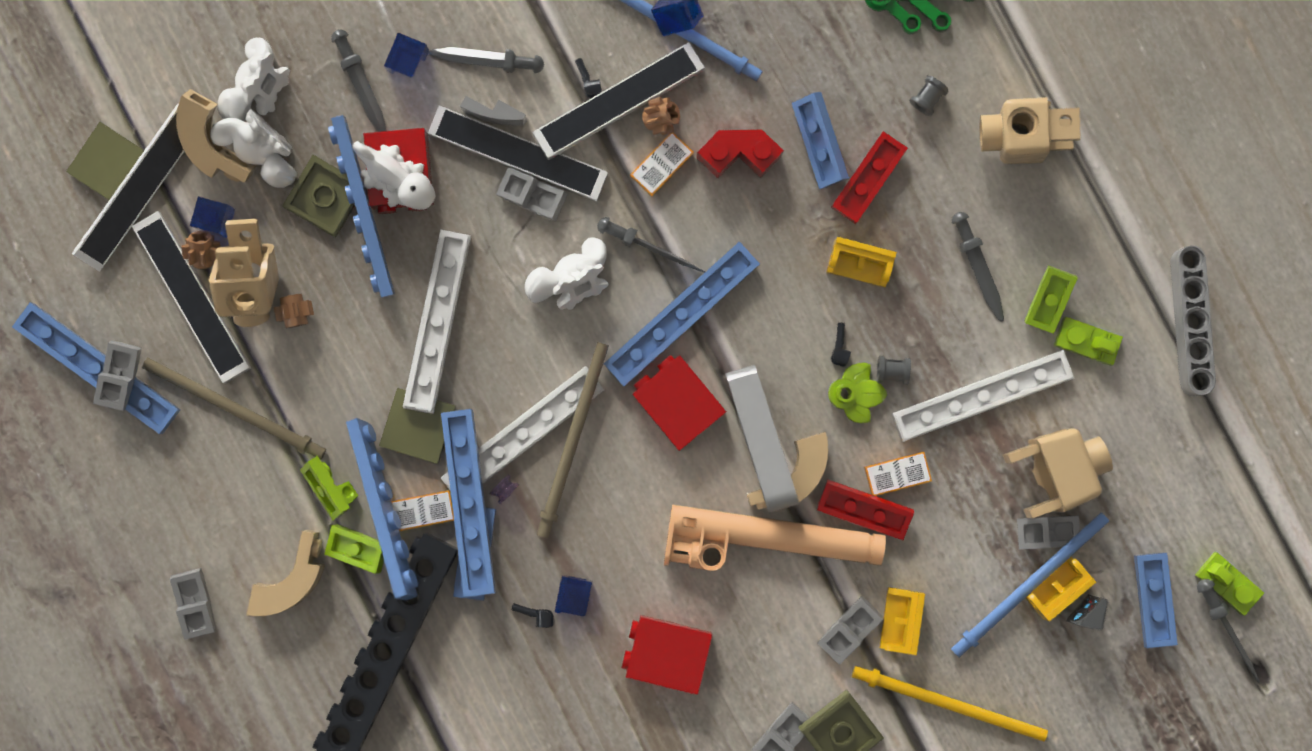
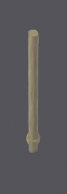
M597 342L545 509L541 510L539 515L542 519L537 535L541 537H549L553 521L557 522L559 516L556 512L609 345Z
M150 358L144 361L143 369L297 447L298 452L302 454L306 452L314 457L318 456L320 460L325 455L326 449L312 442L311 437L307 435L302 437Z

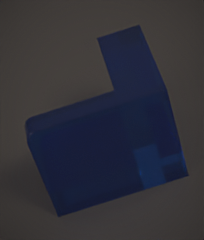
M659 0L651 9L662 36L694 29L704 16L698 0Z
M398 32L384 67L387 72L392 74L398 72L412 78L420 60L425 61L430 50L425 43Z
M563 574L554 612L585 616L593 580Z

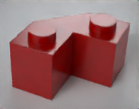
M762 129L718 130L697 152L696 158L717 178L738 158L761 178L782 157L784 150Z

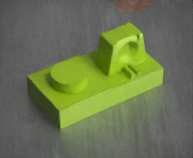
M1048 265L1025 317V323L1054 334L1078 277Z
M1063 317L1054 346L1113 366L1123 337L1075 319Z
M318 456L307 461L300 469L333 521L342 516L350 508L349 504L358 497L349 481L335 486L330 467L325 462H321Z
M338 524L331 526L324 555L374 574L381 573L384 557L379 540Z
M1214 552L1195 574L1200 580H1212L1215 584L1213 588L1217 595L1242 616H1245L1264 594L1259 587L1218 552Z

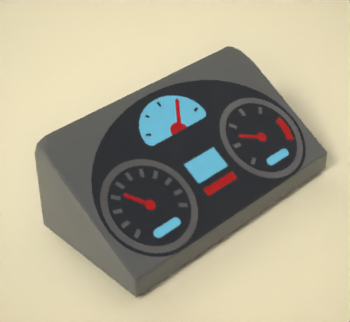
M1088 595L1066 621L1078 626L1102 630L1108 599Z

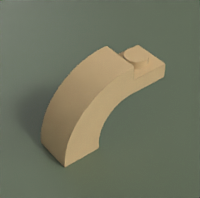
M191 89L188 90L180 98L176 115L177 132L186 155L199 170L211 178L222 170L227 178L245 183L252 176L257 165L247 164L225 146L213 144L210 138V131L213 127V114L218 104Z
M826 432L794 441L797 460L795 468L790 475L799 502L815 489L824 474L828 459ZM761 489L746 493L750 506L756 504L758 510L767 507Z
M302 531L296 562L286 579L278 584H253L246 615L267 616L280 613L302 602L314 590L325 567L324 564L313 562L314 558H318L321 552L322 540L318 539L319 532Z

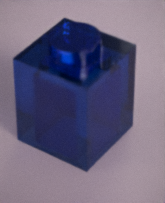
M198 196L190 226L198 231H206L210 234L227 238L225 223L227 220H233L235 209L228 204Z

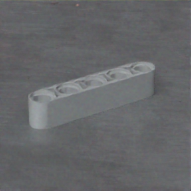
M1190 245L1173 253L1170 267L1180 386L1183 392L1189 396H1201L1213 391L1216 384L1206 256L1201 248ZM1184 253L1191 255L1193 258L1192 268H1188L1183 264L1182 258ZM1187 283L1195 287L1196 295L1193 299L1189 298L1185 293ZM1190 313L1198 318L1196 329L1188 325L1187 318ZM1192 344L1198 345L1201 351V355L1197 360L1190 355ZM1195 374L1200 375L1203 379V386L1200 390L1195 389L1192 384V378Z
M755 365L725 373L768 512L771 513L799 504Z

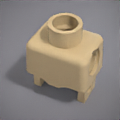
M1047 97L1007 100L999 114L980 115L981 151H999L1000 160L1004 164L1043 163L1049 151L1073 150V141L1081 139L1080 108L1048 109L1051 102L1048 101ZM1063 116H1066V117H1068L1069 119H1060V118L1063 117ZM1012 125H1022L1028 134L1016 133Z
M258 219L227 220L225 227L229 246L216 249V259L208 279L214 309L220 317H233L234 323L238 326H258L270 318L269 312L279 282L274 245L262 244ZM249 231L252 236L245 237L241 232ZM252 263L261 267L259 277L254 278Z
M1074 428L1028 440L1029 445L1003 454L1005 463H1013L1033 455L1034 468L1032 472L1037 485L1045 489L1049 500L1023 509L1026 518L1031 519L1054 510L1056 512H1066L1097 498L1102 492L1097 476L1113 470L1110 453L1101 437L1098 436L1083 441L1079 430Z

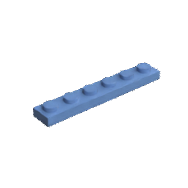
M344 115L331 118L333 126L328 127L332 144H338L341 156L336 158L341 175L347 174L349 185L345 186V191L349 204L355 203L358 215L353 216L357 233H363L366 245L361 246L366 263H372L374 274L370 275L374 293L380 292L381 297L395 294L372 209L369 206V198L364 187V180L360 174L361 170L357 155L352 148L353 141L348 123Z
M739 241L604 363L606 368L625 387L756 269L760 263Z
M30 302L12 327L96 388L98 375L103 372L106 355L36 304ZM135 377L125 410L158 434H163L180 409Z
M466 409L441 413L463 596L473 597L496 593L473 410Z
M358 418L346 422L394 597L395 599L402 600L417 597L415 589L418 586L417 578L408 564L409 549L407 544L400 536L399 528H401V521L397 512L393 511L390 500L393 498V493L390 485L384 479L382 470L385 469V465L381 455L376 451L374 443L377 439L375 430L369 422Z

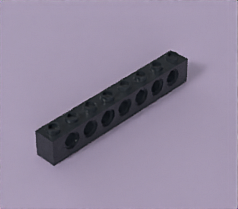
M424 533L422 538L416 536L409 550V553L413 554L409 567L417 578L418 586L415 589L419 592V600L417 603L411 604L406 600L395 599L392 592L387 594L381 607L385 610L381 621L376 619L367 635L372 639L367 649L362 647L357 654L354 664L358 667L353 677L350 675L346 677L340 689V692L344 693L339 705L334 703L327 715L326 720L330 721L326 732H319L313 743L312 748L316 749V751L361 750L458 554L457 547L429 533ZM427 559L432 563L433 572L430 576H423L419 573L418 563L420 560ZM393 615H400L404 618L406 625L403 631H395L391 627L390 621ZM379 643H386L391 647L392 654L389 659H383L377 654ZM365 671H372L377 675L378 683L376 686L370 687L364 683L363 675ZM351 699H358L363 703L364 711L362 714H354L350 710L349 703ZM338 727H344L349 731L350 740L348 742H341L337 739L336 729Z

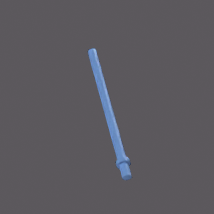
M620 0L735 68V73L739 75L743 73L755 81H758L763 71L748 63V58L744 56L742 58L738 57L644 0Z
M1103 513L1098 514L970 632L966 630L963 633L964 637L951 650L960 658L972 646L976 647L979 645L977 642L1100 531L1109 522L1107 517Z

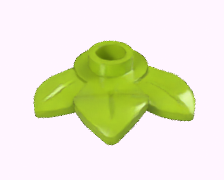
M857 363L846 368L842 379L834 381L828 390L831 404L838 409H843L848 419L855 423H869L871 420L869 408L881 404L887 396V391L880 383L870 380L871 365L869 363ZM843 388L846 389L848 392L847 399H844L841 396V390Z

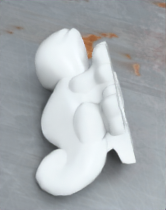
M253 38L245 44V54L249 60L244 62L238 69L235 76V88L222 91L218 98L217 107L222 120L237 118L245 121L253 99L257 103L256 110L258 114L265 116L268 112L275 110L274 102L277 100V92L281 91L282 87L288 85L290 70L287 67L274 68L273 51L265 39Z
M250 109L245 118L247 122L237 118H227L213 125L210 131V138L213 144L228 146L233 143L235 155L241 161L252 165H262L260 174L267 184L277 188H284L292 184L297 178V172L280 156H289L292 146L254 110Z
M360 142L353 143V150L367 168V170H362L360 173L364 179L365 188L371 189L374 187L377 190H383V196L388 198L389 207H395L398 204L418 210H425L430 207L435 200V191L429 179L422 173L424 164L418 163L414 165L412 161L404 162L403 156L400 155V148L397 145L390 147L382 145L380 146L381 151H377Z
M595 237L587 238L582 245V254H570L563 257L553 271L545 267L533 270L525 281L524 289L528 299L533 303H539L554 294L562 293L557 301V306L559 309L567 308L571 310L583 298L600 295L602 290L608 287V282L605 279L597 277L604 269L603 265L607 257L605 243Z

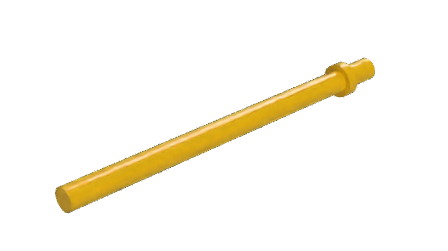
M855 666L852 672V678L867 682L868 686L872 688L879 686L1045 742L1048 735V730L882 675L880 670L877 669L870 671Z

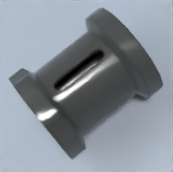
M927 75L925 85L917 96H912L909 101L921 113L932 116L934 106L942 95H947L949 89L941 81Z
M879 356L877 383L889 380L902 381L903 385L909 384L911 373L910 358L905 357L904 360H892Z

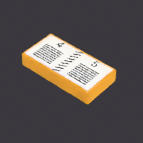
M670 133L630 174V177L652 197L694 152L674 133Z
M924 452L864 467L871 495L874 496L932 481Z
M450 490L391 501L393 511L397 512L401 521L399 531L454 521Z

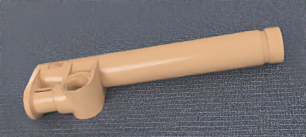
M672 504L664 565L668 566L670 562L689 564L690 568L716 571L725 563L728 544L859 563L869 562V564L881 566L884 558L886 536ZM715 548L719 551L720 559L717 564L707 565L704 563L703 553L705 550ZM674 550L688 552V554L674 553Z

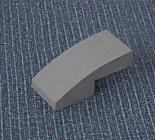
M465 96L460 105L464 113L494 124L518 126L525 125L527 121L524 113L498 100L493 110L468 96Z
M508 167L496 193L497 196L555 222L568 195L563 190L540 182L535 177Z
M116 341L108 342L103 372L98 375L93 404L121 411L126 409L138 369L141 347Z
M1079 515L1036 517L1033 519L1017 518L1019 549L1063 547L1080 532Z
M202 568L172 575L170 583L178 606L176 614L184 640L214 633L213 613Z
M861 596L823 635L818 644L840 665L861 645L862 640L883 621L884 617Z
M791 702L751 751H794V747L804 737L798 727L807 721L809 717Z

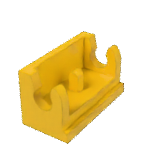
M837 237L833 244L826 272L885 288L887 282H889L897 252Z
M1070 557L1033 590L1026 599L1043 620L1050 622L1097 582L1076 558Z
M888 587L879 648L892 652L917 655L925 593Z

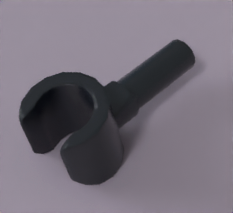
M582 58L576 59L575 63L582 76L586 97L593 98L602 92L600 79L590 80Z
M837 323V337L831 355V362L841 367L847 365L851 355L850 351L842 349L845 323Z
M513 603L512 611L536 617V627L549 628L553 626L554 615L551 610H536Z

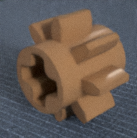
M657 97L648 100L650 107L644 108L642 114L645 127L653 131L654 135L673 133V125L679 124L680 120L678 106L670 101L669 97L664 99Z
M196 231L191 233L188 238H185L186 245L181 246L183 259H188L189 265L197 269H206L214 265L216 249L221 248L220 241H214V235L206 231Z
M302 294L279 298L281 305L274 307L276 322L284 321L285 328L307 325V316L314 315L312 302L308 300L303 301Z

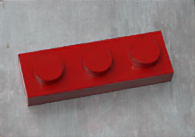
M883 131L831 208L857 224L908 147Z
M828 479L816 509L817 511L900 540H904L914 515V509Z

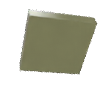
M99 122L66 172L110 200L144 150L102 122Z
M312 155L282 207L336 238L355 207V203L349 204L345 186L349 185L347 174L341 175L338 168Z
M397 388L379 446L439 464L445 445L441 413L455 411L456 406L437 400L434 414L404 409L403 403L406 390Z
M847 689L798 727L816 751H869L884 739Z

